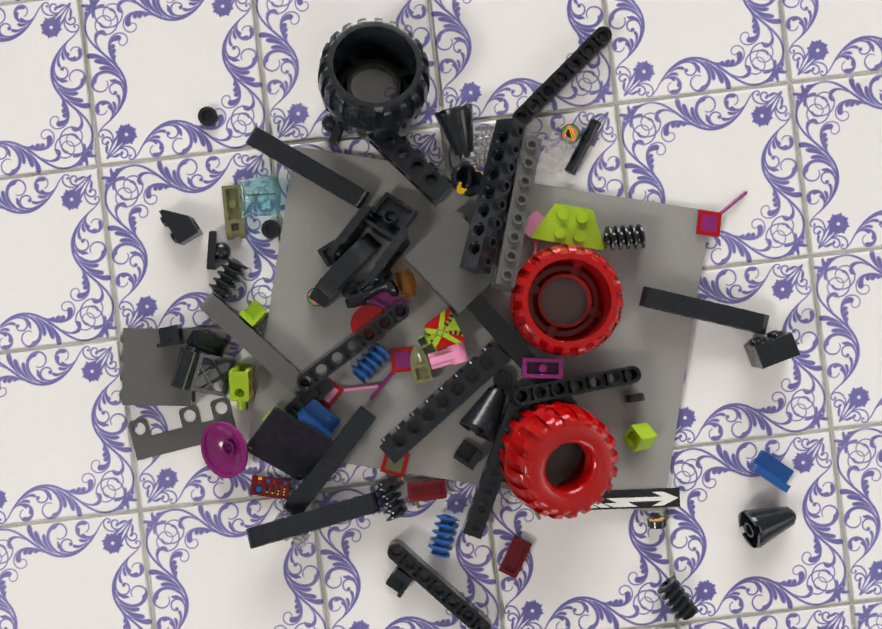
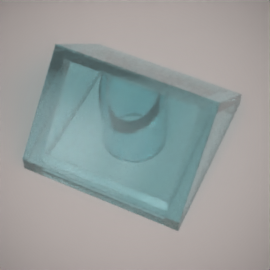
M276 177L237 179L241 217L280 215L281 191Z

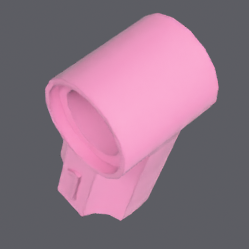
M464 342L428 353L432 370L469 360Z

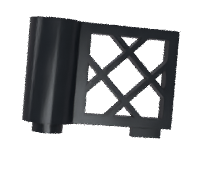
M189 345L181 347L170 385L183 390H193L226 397L229 389V371L236 365V360L233 359L234 356L224 353L221 356L197 351L198 347ZM203 357L209 358L213 365L205 370L201 365ZM224 362L230 363L228 370L222 374L218 366ZM215 368L219 376L210 381L206 373ZM204 375L207 384L202 387L195 386L197 379ZM220 379L224 383L222 392L216 391L213 387V384Z

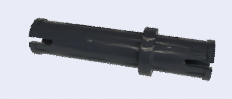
M591 118L584 133H581V139L564 169L567 173L575 176L588 148L595 141L594 137L601 126L599 121Z

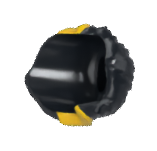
M462 164L455 167L452 171V185L458 194L473 197L478 195L483 175L481 171L475 169V166Z

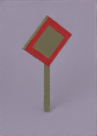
M385 454L380 472L400 477L407 488L406 483L408 482L404 477L410 455L405 454L394 464ZM414 502L416 507L419 509V502Z

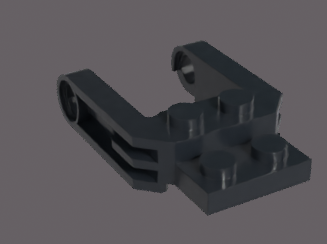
M386 192L376 206L361 207L331 244L327 256L337 262L352 247L366 227H369L371 231L390 242L374 263L375 266L367 279H365L367 283L376 287L410 245L407 228L418 215V211Z

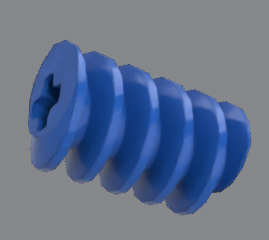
M375 342L372 343L374 349L367 347L368 355L361 354L364 359L363 361L356 359L358 366L350 365L353 374L364 384H367L365 378L372 379L370 372L376 374V367H383L381 361L388 362L386 355L392 357L382 345Z
M441 514L436 516L441 521L434 523L439 528L432 530L436 537H430L434 544H428V547L432 549V554L449 558L450 553L448 551L452 550L451 544L455 540L452 536L457 534L454 529L459 527L456 521L460 520L450 515Z

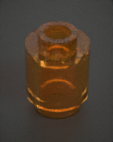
M410 269L396 272L395 281L400 296H405V299L416 296V292L419 289L414 274L411 273Z

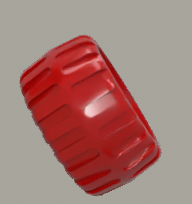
M556 245L537 252L522 265L517 273L515 288L511 290L510 308L517 329L535 348L554 356H578L596 349L613 334V331L620 322L624 306L623 289L616 271L602 256L581 246ZM555 279H572L579 283L585 291L587 299L585 311L574 322L567 324L556 323L543 310V292L547 285Z
M550 400L547 404L542 402L533 405L532 410L525 409L519 413L521 418L518 421L513 420L509 424L511 430L508 435L504 433L502 438L504 449L499 451V458L503 462L500 464L501 473L517 499L540 515L549 516L553 519H562L563 516L568 519L578 516V512L583 514L592 510L591 506L594 503L599 505L604 500L602 495L605 491L610 492L612 489V477H616L618 472L615 462L619 461L618 452L614 449L616 442L609 429L587 409L557 400ZM568 443L580 445L582 455L573 473L557 485L550 483L547 479L546 466L552 452Z

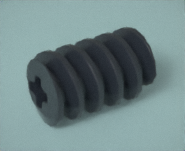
M637 224L636 227L629 225L628 228L622 225L620 230L618 226H613L612 230L610 226L605 227L603 233L605 251L608 245H610L611 250H614L615 245H618L619 250H622L623 244L626 245L627 249H630L631 244L637 249L638 243H641L643 249L645 248V233L640 224Z
M226 258L225 260L228 262V265H221L224 272L217 271L220 278L213 277L216 284L209 283L212 291L226 300L228 298L225 294L232 295V291L229 288H236L233 281H241L237 275H245L242 268L249 269L234 258Z
M394 477L384 479L373 485L378 486L374 492L381 493L377 499L384 500L380 506L387 507L383 514H390L386 519L387 522L402 517L408 509L407 506H402L405 502L404 499H398L402 493L395 492L399 486L392 485L396 481Z
M672 576L660 585L657 593H664L661 597L662 600L669 599L666 602V606L670 607L673 605L670 611L671 613L677 612L675 614L676 619L688 620L697 613L698 608L689 599L690 596L685 593V589L680 587L681 584L676 580V577Z

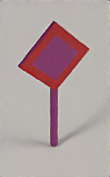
M747 191L740 194L720 212L698 210L696 234L719 237L722 214L747 194Z
M414 346L390 349L392 371L370 396V400L375 398L394 373L411 371L410 356Z

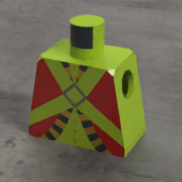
M449 308L423 327L427 333L417 338L421 348L433 344L435 350L466 341Z
M236 364L229 371L230 400L237 401V410H248L249 401L255 395V364Z

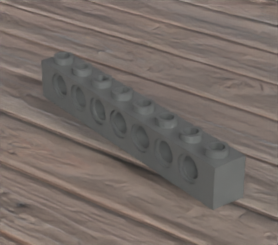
M528 135L523 136L503 218L490 287L493 289L510 292L515 288L542 139Z

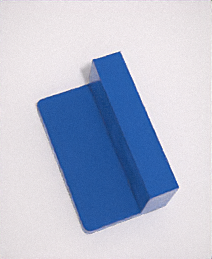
M312 398L297 413L300 421L332 438L330 432L340 423V419L315 398Z
M761 450L749 469L787 493L791 487L787 484V481L794 471L767 452Z

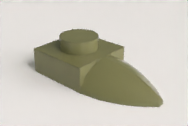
M414 345L410 356V367L414 385L433 381L430 362L426 354L419 346Z

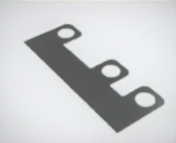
M224 397L213 400L210 406L214 420L203 423L201 422L197 406L181 408L179 416L183 428L151 435L148 421L145 418L131 421L129 423V430L137 461L201 445L202 434L206 427L212 423L223 421L236 427L229 399ZM224 402L227 405V411L224 414L216 412L215 406L217 403ZM187 410L195 412L196 418L193 422H187L184 419V413ZM136 423L144 424L145 432L142 435H137L134 432L133 427Z

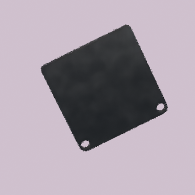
M274 407L247 443V449L250 454L301 481L330 447L333 440L280 408Z

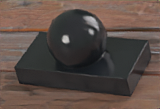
M329 113L322 118L321 124L324 130L332 132L329 143L338 146L344 129L342 128V123H335Z
M217 231L209 232L207 270H214L215 259L224 261L231 254V248L227 243H216Z
M195 326L185 343L189 346L198 347V350L205 353L221 356L229 342L227 339L213 334L209 329H201Z

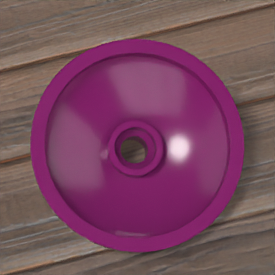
M223 421L212 423L206 427L201 437V453L206 465L213 473L222 478H233L241 474L247 465L248 449L240 431L232 424Z

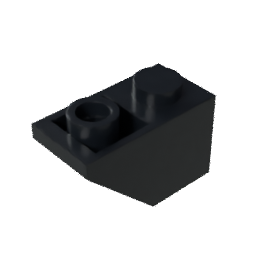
M163 209L159 211L162 216L160 217L161 222L165 227H169L172 232L170 236L176 244L186 245L203 234L193 217Z

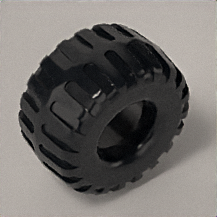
M366 18L359 19L355 25L351 23L344 25L341 33L336 31L330 37V42L326 43L323 48L318 69V87L326 111L330 113L335 123H342L344 130L348 132L355 130L357 135L361 137H366V134H372L374 138H382L385 133H389L390 136L397 134L400 127L403 129L408 128L412 124L413 119H417L430 88L428 56L426 52H423V45L418 38L413 40V33L407 28L400 29L399 24L394 21H390V24L384 23L382 18H374V21L367 22ZM369 69L380 70L387 73L394 80L396 92L393 98L388 101L369 102L354 96L351 83L360 72Z

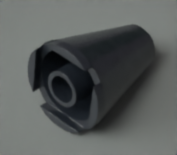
M472 103L435 112V117L455 156H459L460 159L471 156L470 152L474 151Z
M495 385L494 387H489L463 416L459 424L469 432L470 430L474 432L478 437L492 442L496 437L506 399L504 390Z
M787 506L744 510L738 515L739 527L743 526L745 531L742 535L752 548H761L793 526L796 520L795 512Z

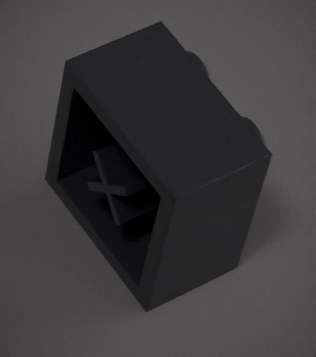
M784 330L770 331L766 333V337L752 338L748 340V344L743 345L751 366L764 369L800 355L792 332H784Z

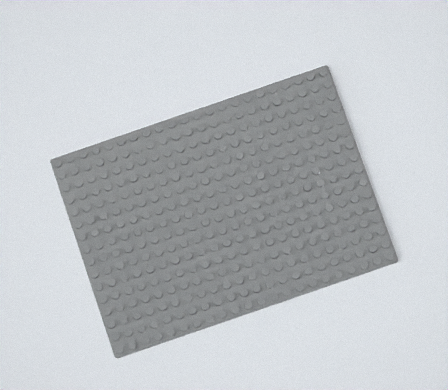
M295 147L296 150L370 192L362 207L376 206L383 195L388 192L418 211V215L407 228L410 245L391 268L392 279L400 293L398 296L410 302L408 304L409 315L375 343L382 345L389 353L392 348L412 347L414 345L421 348L417 338L427 333L423 326L449 307L403 259L454 210L462 212L466 216L467 222L471 224L478 195L467 197L458 194L452 185V191L435 207L387 160ZM416 165L412 169L416 172H419L423 168L419 165ZM438 168L437 171L442 176L446 175L451 180V170ZM291 170L265 339L302 371L352 334L350 326L351 317L362 306L347 308L345 303L347 298L343 297L341 290L354 279L358 282L366 279L374 268V263L390 242L371 231L369 227H366L355 243L365 234L369 233L382 247L370 259H367L343 284V287L336 293L327 308L312 306L307 300V294L330 269L326 266L317 250L332 240L335 241L359 209ZM430 178L426 182L429 185H434L437 181ZM534 183L528 217L535 210L545 217L555 203L591 209L594 212L602 241L606 226H610L611 230L613 226H618L620 230L622 225L628 228L629 225L636 227L637 224H640L643 227L646 239L644 249L641 243H638L637 249L634 248L633 244L630 245V249H627L626 245L623 244L622 250H619L618 245H615L614 250H611L610 245L607 246L606 251L592 250L602 256L613 267L622 285L624 306L620 322L613 331V334L596 349L578 356H554L535 348L517 329L510 308L511 291L506 292L490 288V283L480 294L536 357L563 358V379L627 366H636L640 369L641 379L636 383L573 395L571 397L578 403L577 406L593 413L609 429L610 434L615 439L616 447L614 449L618 452L619 461L615 462L618 472L616 477H612L611 483L613 486L611 490L667 488L694 319L639 306L643 286L697 298L707 239L706 235L696 234L698 210L702 209ZM526 234L524 235L518 271L533 256V241ZM498 239V243H497V247H496V252H497V250H498L499 239ZM539 240L537 242V252L562 244ZM555 279L547 285L543 292V310L556 323L567 324L574 322L581 317L586 308L587 299L585 291L579 283L572 279ZM372 285L368 286L367 288L364 289V291L367 290V289H369V288H372L373 286H372ZM367 300V302H366L365 305H375V304H373L372 302H370V301ZM466 307L458 315L450 309L466 340L464 341V346L469 360L474 356L477 358L483 354L481 350L488 343L491 345L496 343L510 359L500 369L508 371L513 378L511 386L504 389L506 399L500 418L501 421L513 385L525 387L535 384L529 378L521 377L520 367ZM350 341L347 345L348 349H356L358 342ZM372 344L368 346V348L374 349ZM433 344L421 348L428 360V353L438 351L435 350ZM367 348L328 377L342 388L380 385L392 371L391 357L386 355L388 362L381 361L383 367H376V374L370 372L372 379L365 378L367 384L362 383L353 374L350 366L351 364L358 366L356 359L364 360L361 354L368 355ZM339 352L332 355L333 361H340L342 359V354ZM485 357L481 361V365L486 369L490 368L493 364L492 359L489 357ZM468 361L456 365L450 364L433 370L431 367L433 381L414 385L411 371L394 373L373 400H370V396L377 388L342 392L330 409L326 407L340 419V423L330 432L332 440L337 437L360 406H363L376 416L375 421L342 463L381 469L385 453L379 447L382 444L380 440L388 433L391 435L397 431L395 427L402 420L407 422L411 418L409 414L417 407L419 409L426 405L424 401L431 394L435 397L440 392L438 388L446 381L448 384L454 380L453 375L460 368L464 371L469 366L467 364ZM261 364L249 440L263 423L262 419L274 405L285 411L284 408L297 397ZM324 364L316 367L318 373H324L327 369ZM474 370L467 373L468 380L476 381L478 373ZM628 371L627 377L631 380L632 374ZM610 374L609 380L611 383H614V377ZM493 377L406 453L410 457L405 473L472 484L479 483L493 441L490 442L478 437L471 430L469 432L459 423L489 387H494ZM591 378V384L593 387L596 386V380L594 378ZM574 381L572 387L576 391L578 390V384ZM456 383L453 385V391L456 394H461L464 391V387L462 384ZM537 388L535 394L540 398L542 392ZM644 394V401L625 403V395ZM446 396L439 398L440 406L446 407L449 405V399ZM536 403L529 404L528 410H532L533 405ZM299 404L296 405V408L300 411L302 407ZM427 409L424 412V416L426 419L431 420L435 417V413L433 410ZM412 422L410 424L411 431L419 432L420 425L417 422ZM647 422L658 437L649 449L632 452L622 437L631 425ZM402 435L396 436V443L404 445L406 443L405 437ZM463 440L468 441L483 452V456L473 471L453 458V454ZM568 443L552 452L546 466L547 479L550 483L557 485L573 473L582 455L580 445ZM501 482L500 488L510 489L506 482ZM664 507L633 509L654 513H662Z

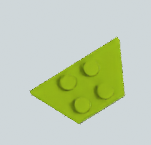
M555 203L530 236V239L562 245H576L591 250L604 251L596 218L591 209Z

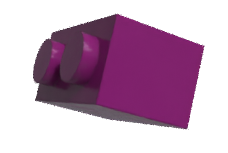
M521 357V377L563 379V358Z

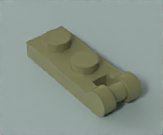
M242 185L221 186L227 239L232 240L234 237L247 238ZM233 224H239V229L233 230Z

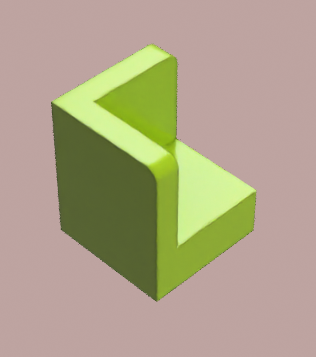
M254 300L239 315L252 327H257L268 315L269 311L257 300Z
M647 422L631 425L622 439L632 452L649 449L658 435Z

